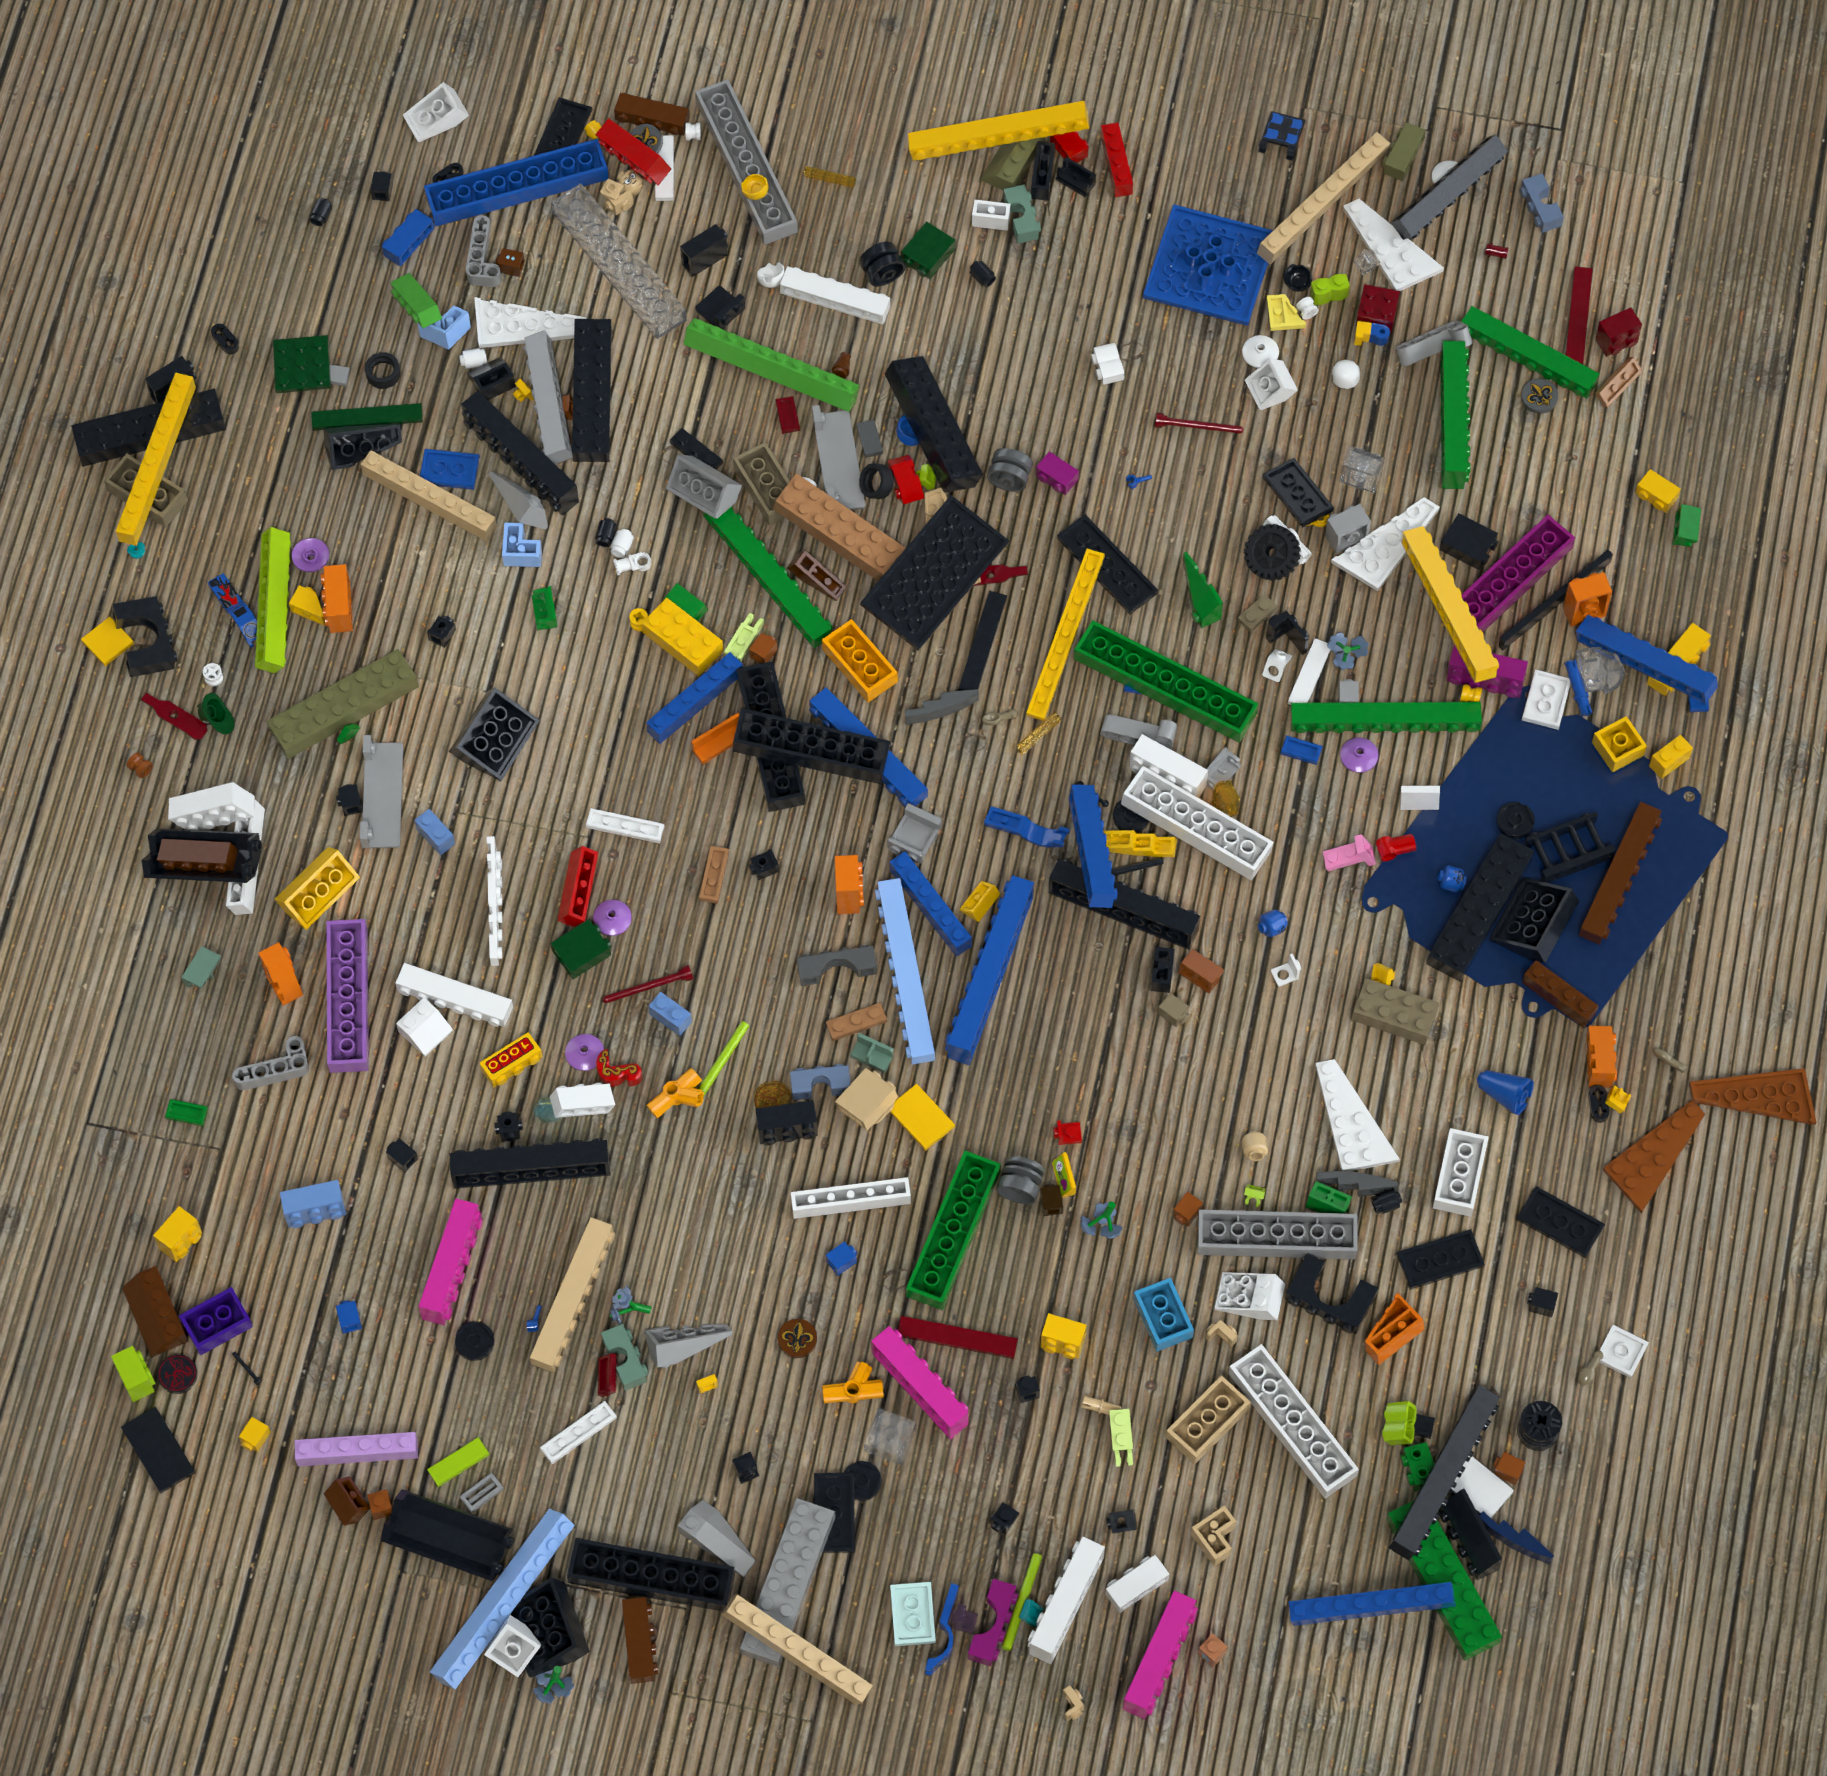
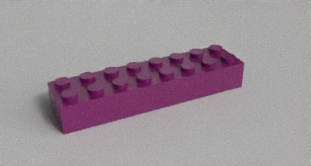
M1548 514L1462 594L1463 601L1467 602L1471 616L1475 617L1476 625L1482 632L1492 625L1573 549L1576 537Z

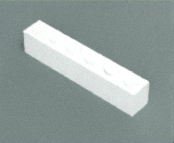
M787 266L780 283L781 294L882 325L891 307L890 297H887L885 294L873 293L868 289H860L849 283L837 282L832 278H824L816 273L804 272L796 267L791 268Z
M254 800V817L248 818L245 821H236L234 832L259 833L261 840L265 809L256 800ZM258 867L256 876L249 882L228 883L226 907L235 915L253 914Z
M404 963L395 983L398 992L402 995H412L420 1001L425 998L437 1007H447L457 1014L464 1013L470 1015L475 1020L480 1021L482 1019L488 1021L490 1025L495 1027H505L513 1009L511 999Z
M907 1177L791 1192L793 1217L796 1219L911 1204V1194Z

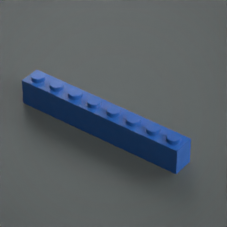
M1587 615L1576 630L1578 642L1705 704L1718 688L1717 677L1712 672H1706L1695 664H1689L1679 656H1673L1662 648H1656L1649 642L1634 637L1629 632L1625 633L1616 626L1603 622L1598 617Z
M827 687L809 701L810 713L815 718L818 717L824 727L877 738ZM889 750L882 782L891 794L894 793L898 797L899 802L904 807L908 803L916 807L928 797V788Z
M1071 785L1068 799L1089 907L1112 908L1114 900H1117V888H1114L1115 877L1111 874L1112 862L1108 859L1109 847H1106L1107 837L1103 833L1104 821L1100 819L1101 807L1098 806V793H1095L1094 785Z
M1451 1582L1289 1601L1290 1618L1293 1626L1456 1607L1454 1588Z

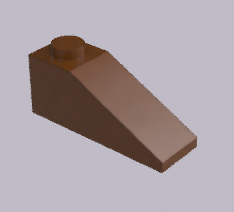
M807 551L798 553L787 567L798 579L834 601L840 597L847 587Z

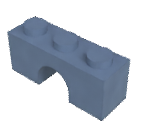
M1543 173L1523 179L1520 188L1522 198H1525L1527 201L1528 211L1532 212L1536 227L1540 228L1542 233L1562 227L1564 219L1557 202L1544 204L1540 201L1547 198L1549 193V186Z
M836 1064L828 1068L817 1066L808 1070L798 1068L790 1071L793 1100L812 1098V1088L818 1083L829 1085L832 1096L841 1095L851 1085L848 1065Z

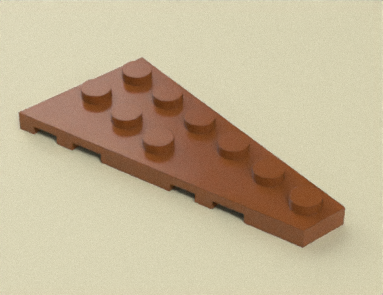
M1805 1068L1690 1081L1689 1083L1693 1103L1816 1125L1817 1123Z
M1692 1100L1603 1168L1607 1176L1641 1214L1705 1116V1113Z

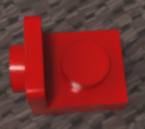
M1057 1120V1126L1053 1127L1054 1139L1058 1138V1145L1082 1143L1080 1122L1061 1124V1120Z

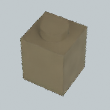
M1170 993L1159 1006L1158 1014L1177 1027L1188 1019L1189 1006Z

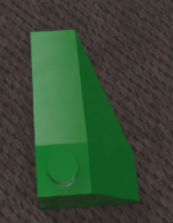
M1184 552L1183 566L1191 602L1192 618L1202 629L1221 620L1223 601L1213 585L1207 584L1204 573L1199 574L1198 566L1188 552Z

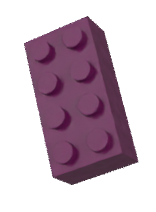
M1454 644L1446 681L1455 685L1467 684L1472 689L1480 687L1490 693H1501L1511 698L1521 697L1528 661L1491 653L1499 663L1496 677L1475 683Z

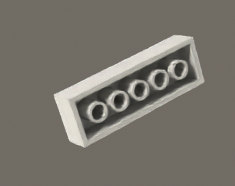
M1082 1537L1080 1542L1076 1541L1072 1549V1559H1067L1063 1568V1577H1058L1054 1586V1595H1049L1045 1604V1613L1041 1612L1038 1617L1037 1630H1032L1028 1638L1030 1655L1052 1664L1104 1559V1546L1085 1537Z

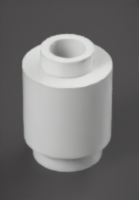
M484 349L462 351V355H459L461 366H465V369L479 367L487 363Z
M621 529L616 531L610 546L612 555L624 558L628 554L634 539L629 530Z

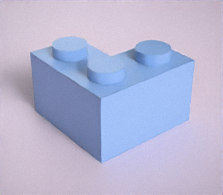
M453 306L447 313L441 316V320L425 328L418 324L420 337L449 350L471 328L468 312L456 306Z
M504 523L503 564L504 566L541 567V540H524L523 523Z

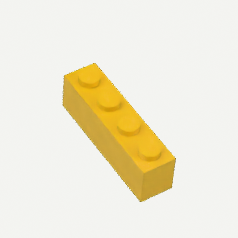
M1692 623L1668 653L1673 656H1679L1689 664H1696L1700 658V653L1702 651L1705 653L1710 647L1711 635ZM1650 676L1648 677L1647 684L1664 696L1669 691L1673 692L1675 690Z

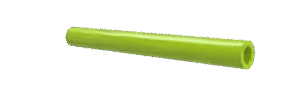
M741 1021L698 1087V1089L704 1092V1096L750 1027L746 1022Z
M1033 1553L1001 1647L1004 1650L1011 1651L1021 1622L1019 1616L1025 1600L1030 1596L1042 1560V1556Z

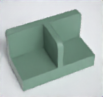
M201 946L181 977L183 984L189 988L192 985L202 988L208 978H214L213 970L219 963L221 956Z
M859 1033L857 1035V1043L850 1057L886 1073L894 1058V1049Z

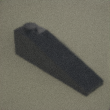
M401 424L344 426L323 429L325 449L331 470L352 467L355 463L364 460L370 451L375 453L383 452L402 443Z

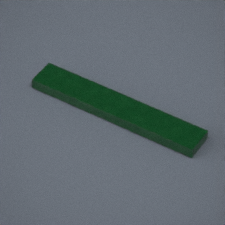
M422 403L311 412L313 431L344 426L423 422Z

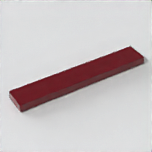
M1575 266L1565 355L1583 364L1593 268Z
M901 1316L898 1328L903 1338L1014 1359L1018 1338Z

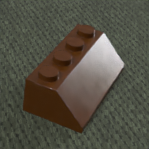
M154 1266L134 1276L122 1289L151 1358L187 1343L188 1340L157 1267Z

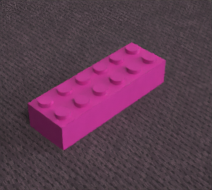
M455 1198L418 1306L422 1320L445 1326L446 1321L450 1320L453 1309L451 1306L453 1302L457 1301L459 1294L457 1290L458 1285L463 1283L465 1277L463 1271L465 1265L468 1266L470 1263L471 1254L469 1253L471 1247L474 1248L477 1242L476 1232L481 1229L483 1224L482 1212H480L478 1204Z
M888 1326L871 1340L872 1355L951 1440L968 1425V1407L962 1401L958 1402L953 1390L950 1387L946 1388L941 1383L942 1379L940 1376L928 1369V1363L923 1358L919 1359L915 1355L916 1351L909 1343L907 1345L904 1343L900 1332Z
M1175 1590L1173 1591L1124 1698V1711L1146 1720L1148 1714L1152 1715L1156 1706V1696L1160 1697L1164 1689V1678L1168 1679L1172 1672V1660L1176 1661L1178 1659L1182 1645L1180 1643H1185L1190 1628L1188 1625H1193L1197 1617V1600Z

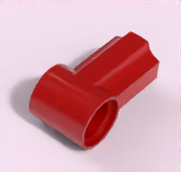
M1412 834L1395 838L1384 836L1375 842L1382 861H1389L1397 855L1416 851L1415 839Z

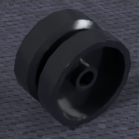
M888 241L873 245L859 259V264L872 286L879 287L892 283L906 269V264L899 255L896 246Z

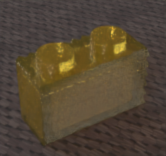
M1227 780L1216 783L1214 785L1212 805L1230 817L1237 815L1240 797L1231 781Z

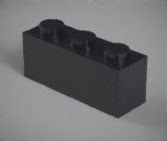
M1037 141L1031 184L1032 199L1049 201L1055 159V143Z

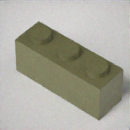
M1407 122L1403 128L1400 127L1396 136L1398 138L1397 141L1392 142L1389 149L1390 154L1389 156L1386 155L1382 162V166H1384L1383 174L1400 181L1404 180L1425 140V129Z

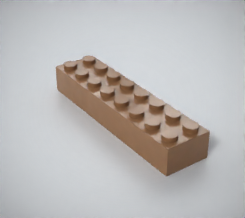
M797 473L782 491L773 506V510L877 581L880 580L906 549Z

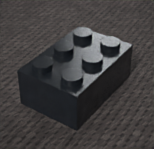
M814 1100L755 1109L760 1144L773 1145L780 1141L788 1143L793 1142L795 1139L803 1138L809 1140L814 1138V1136H818Z

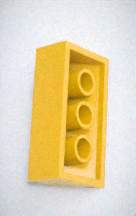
M327 847L275 898V901L286 914L307 930L360 877L337 849Z

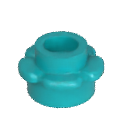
M138 542L137 546L130 544L127 552L132 558L139 559L145 554V545L142 542Z

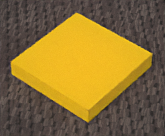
M108 617L81 638V642L105 667L134 645V641L122 628L116 629L115 622L111 617Z

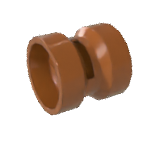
M139 752L134 753L126 764L127 768L132 771L135 770L136 775L141 779L146 777L153 768V764L149 760H144L143 755Z

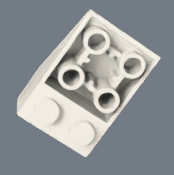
M1222 1272L1214 1309L1259 1320H1278L1285 1283L1276 1274Z

